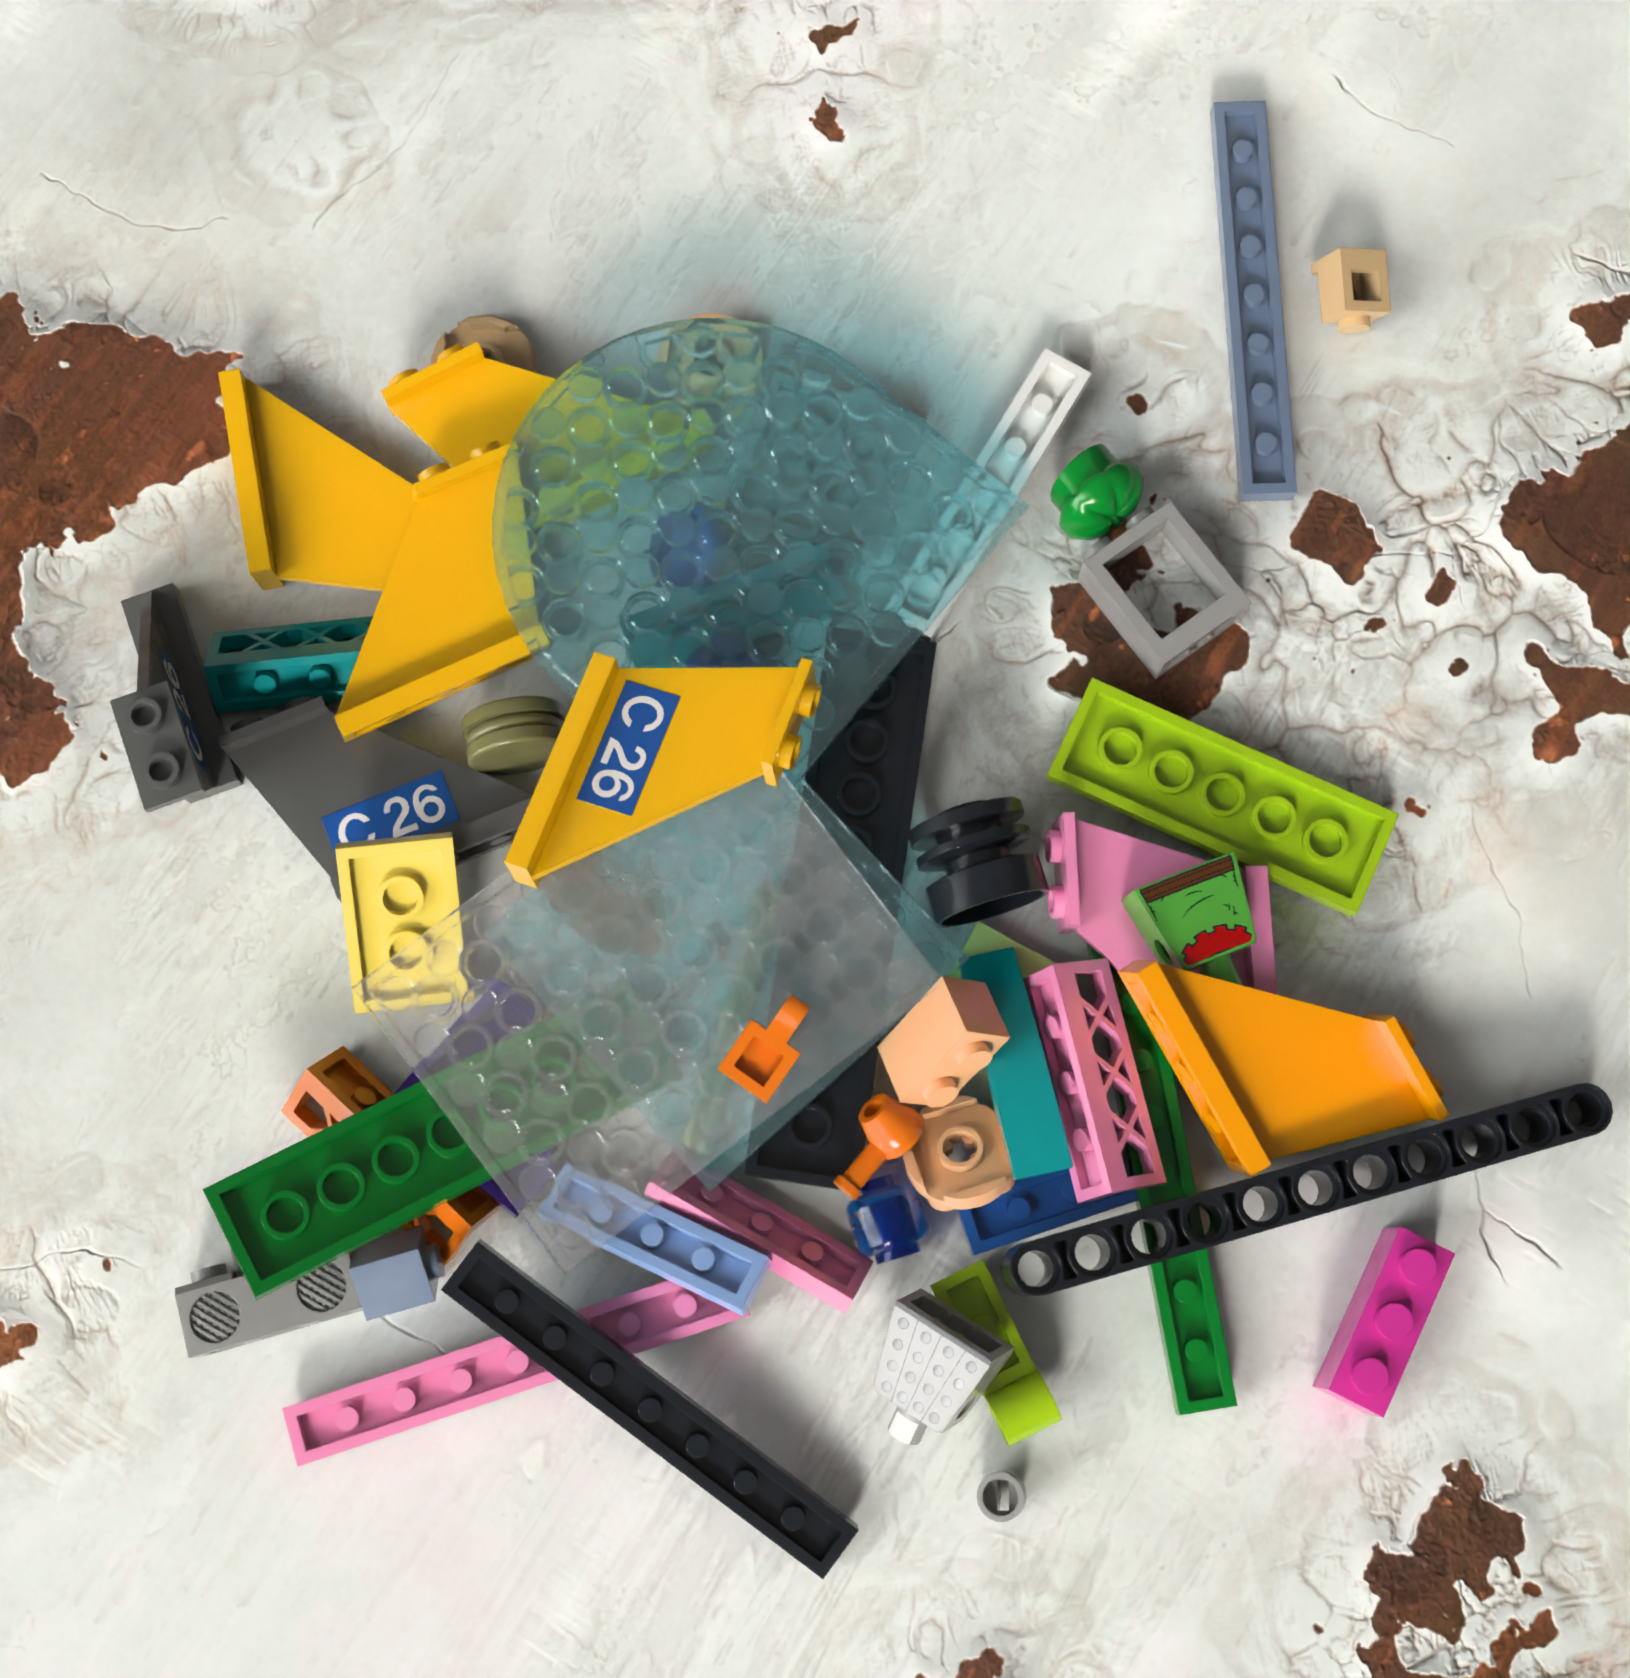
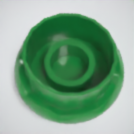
M1103 444L1093 445L1082 451L1060 473L1050 493L1052 503L1061 512L1059 519L1061 531L1072 539L1094 540L1105 536L1110 530L1120 527L1126 520V516L1136 510L1141 500L1144 478L1138 466L1133 463L1119 462Z

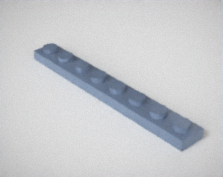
M1265 101L1213 102L1210 111L1239 502L1293 500L1297 494L1266 103Z

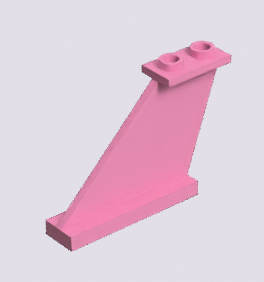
M1063 812L1052 824V829H1047L1045 833V858L1047 863H1054L1055 885L1049 886L1050 891L1047 898L1048 913L1051 919H1057L1058 934H1070L1074 930L1103 958H1108L1109 964L1117 971L1136 959L1152 960L1159 963L1127 913L1121 900L1137 888L1207 862V860L1075 819V812ZM1244 866L1240 869V874L1256 933V943L1230 956L1243 986L1277 994L1268 867ZM1198 968L1190 971L1200 974Z

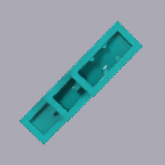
M1010 947L959 958L957 961L961 978L986 983L1011 1037L993 1055L991 1062L983 1068V1071H986L997 1123L1001 1126L1013 1181L1072 1168L1073 1163L1058 1103L1014 948Z

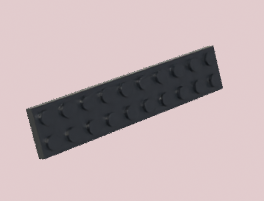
M828 627L820 678L822 692L814 717L766 1028H768L791 994L811 1008L787 1041L788 1044L801 1052L800 1056L767 1104L758 1097L755 1098L744 1176L840 1190L833 1181L838 1175H843L865 1147L866 1134L860 1123L859 1113L865 1103L872 1098L878 1057L877 1046L880 1043L936 642Z

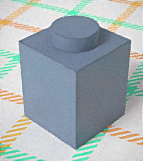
M422 1225L379 1237L353 1250L349 1265V1271L366 1321L436 1301L438 1278L445 1276V1267L440 1248L436 1242L427 1243Z

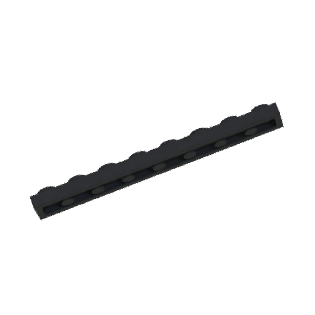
M479 1239L441 1289L450 1298L820 1578L824 1579L859 1531L857 1523L483 1240Z

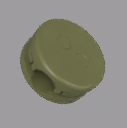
M517 696L495 700L474 708L464 716L461 722L463 737L466 740V756L469 767L475 771L491 775L518 774L544 768L565 721L563 706L558 701L548 697Z

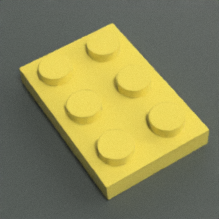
M452 832L336 843L335 851L355 1014L470 1001Z

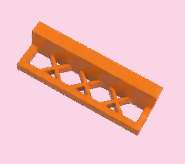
M342 1046L305 1070L281 1112L309 1137L392 1096L394 1093L350 1051ZM310 1095L324 1108L327 1121H321L304 1105ZM475 1187L401 1227L406 1230L422 1225L427 1243L436 1242L438 1244L445 1266L454 1259L471 1233L498 1211L500 1205L478 1187ZM429 1215H436L454 1232L448 1241L432 1228Z

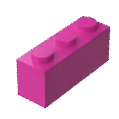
M1401 1226L1383 1228L1313 1387L1366 1414L1384 1418L1455 1253Z

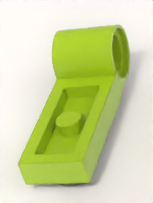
M980 1260L931 1284L930 1287L936 1298L1015 1347L1011 1356L982 1394L1007 1445L1010 1447L1062 1421L1055 1400L1043 1377L1036 1369L984 1261Z

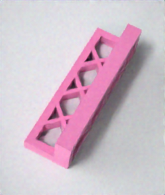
M1108 958L1055 963L1024 978L1023 981L1042 1043L1073 1167L1069 1169L1077 1203L1095 1201L1119 1192L1166 1183L1165 1173ZM1092 975L1097 994L1094 1006H1091L1080 996L1075 976ZM1096 1029L1109 1040L1112 1054L1108 1062L1095 1053L1091 1038ZM1111 1085L1124 1097L1127 1109L1122 1119L1109 1108L1106 1094ZM1126 1142L1138 1151L1144 1174L1127 1177L1121 1154Z

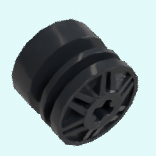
M1003 797L957 805L918 824L908 832L911 849L919 852L926 851L916 860L918 871L926 873L945 871L946 876L940 878L925 890L936 927H956L996 917L1031 904L1046 896L1050 891L1039 855L1032 853L1011 855L1010 852L1027 841L1031 836L1028 825L1014 824L1023 818L1025 813L1020 799L1016 797Z

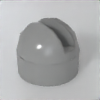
M997 1471L986 1476L981 1481L977 1490V1503L980 1510L986 1517L996 1522L1012 1520L1022 1512L1026 1504L1027 1494L1025 1486L1011 1472ZM1000 1480L1009 1481V1511L1000 1510Z

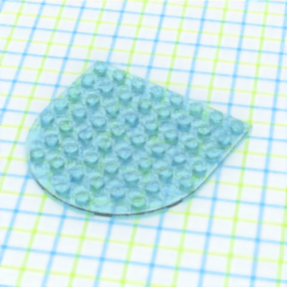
M694 318L670 321L642 328L614 339L583 357L545 390L527 413L515 433L504 458L495 490L492 513V546L496 573L504 602L518 633L525 642L533 659L551 681L572 700H574L594 652L616 658L619 668L798 667L802 657L813 660L816 684L822 686V692L813 718L804 717L797 735L802 737V744L794 768L792 770H783L777 787L766 784L764 775L700 804L748 843L1026 513L1029 504L861 370L834 351L794 332L755 321L730 318Z

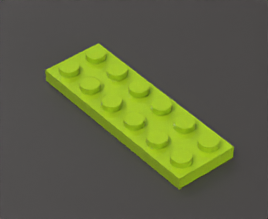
M1091 678L1045 779L1216 857L1234 852L1238 866L1241 868L1244 866H1267L1268 880L1350 917L1355 916L1360 909L1399 816V813L1095 678Z

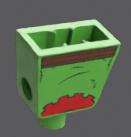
M1234 852L1137 888L1121 900L1127 913L1160 964L1187 971L1198 968L1199 973L1202 975L1243 985L1230 955L1256 943V933Z

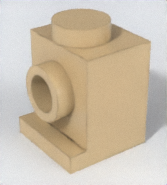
M1339 247L1311 264L1312 275H1318L1322 323L1337 324L1338 333L1357 334L1365 332L1371 328L1370 323L1391 313L1386 249Z

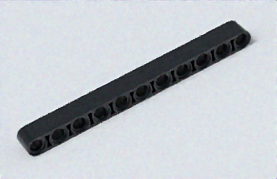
M1590 1083L1576 1084L1017 1244L1006 1252L1000 1265L1001 1278L1010 1291L1023 1297L1042 1296L1596 1135L1604 1131L1611 1123L1613 1115L1612 1102L1607 1093L1600 1087ZM1571 1099L1578 1103L1581 1108L1582 1119L1579 1125L1569 1115L1568 1106ZM1518 1114L1525 1117L1529 1123L1530 1134L1527 1140L1520 1137L1516 1131L1515 1120ZM1465 1128L1470 1130L1477 1139L1478 1147L1474 1156L1468 1154L1462 1145L1461 1138ZM1412 1143L1417 1145L1424 1154L1425 1163L1421 1172L1413 1169L1408 1161L1407 1153ZM1358 1158L1366 1162L1371 1170L1372 1178L1367 1188L1360 1186L1354 1178L1353 1167ZM1303 1174L1312 1177L1318 1187L1317 1199L1312 1205L1303 1200L1299 1193L1298 1184ZM1249 1189L1256 1191L1264 1201L1263 1215L1258 1221L1250 1218L1244 1210L1243 1199ZM1193 1205L1201 1206L1209 1216L1210 1226L1203 1237L1193 1233L1188 1225L1187 1217ZM1139 1220L1148 1223L1155 1233L1154 1246L1148 1253L1140 1252L1132 1242V1229ZM1083 1236L1093 1239L1100 1249L1099 1262L1091 1270L1083 1268L1075 1257L1076 1244ZM1027 1252L1036 1254L1044 1264L1045 1272L1043 1279L1034 1287L1022 1281L1018 1273L1019 1261Z

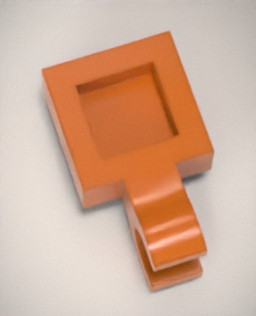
M791 994L768 1028L752 1018L717 1069L767 1104L801 1054L800 1051L788 1044L787 1041L811 1007Z

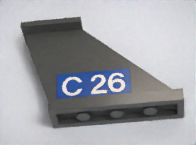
M173 583L122 600L121 604L138 654L137 691L110 700L144 810L149 813L182 800L194 803L243 785L237 765L220 748L216 738L226 734L220 713H216L203 669V662L179 589Z
M304 696L287 702L282 707L283 711L264 719L261 717H249L240 720L231 726V732L216 737L220 748L228 754L331 877L332 886L337 899L340 901L341 893L335 851L336 843L452 832L455 863L457 866L511 844L533 793L377 730L368 732L345 743L334 719L336 714L322 696L317 698Z

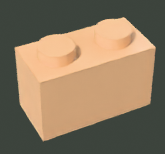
M941 976L877 1048L900 1103L927 1105L935 1108L944 1107L952 1102L964 1085L979 1070L991 1062L993 1055L1011 1037L985 982Z

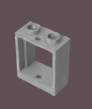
M1171 501L1156 511L1151 506L1144 508L1125 525L1127 531L1113 541L1108 536L1103 537L1090 546L1082 555L1084 561L1077 577L1078 582L1155 679L1162 676L1239 621L1251 604V600ZM1159 532L1164 534L1216 599L1212 604L1162 639L1107 571L1108 568Z

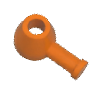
M881 1093L873 1096L862 1107L859 1113V1120L869 1143L843 1175H838L833 1181L851 1199L856 1200L859 1197L861 1188L885 1160H892L902 1156L920 1138L924 1130L925 1120L909 1104L900 1103L898 1099Z

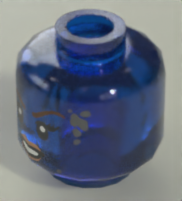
M892 1174L867 1181L861 1188L862 1195L856 1200L852 1199L846 1207L847 1217L859 1253L867 1257L874 1256L878 1265L920 1252L919 1242L928 1236L929 1225L919 1193L912 1184L901 1183L895 1185Z

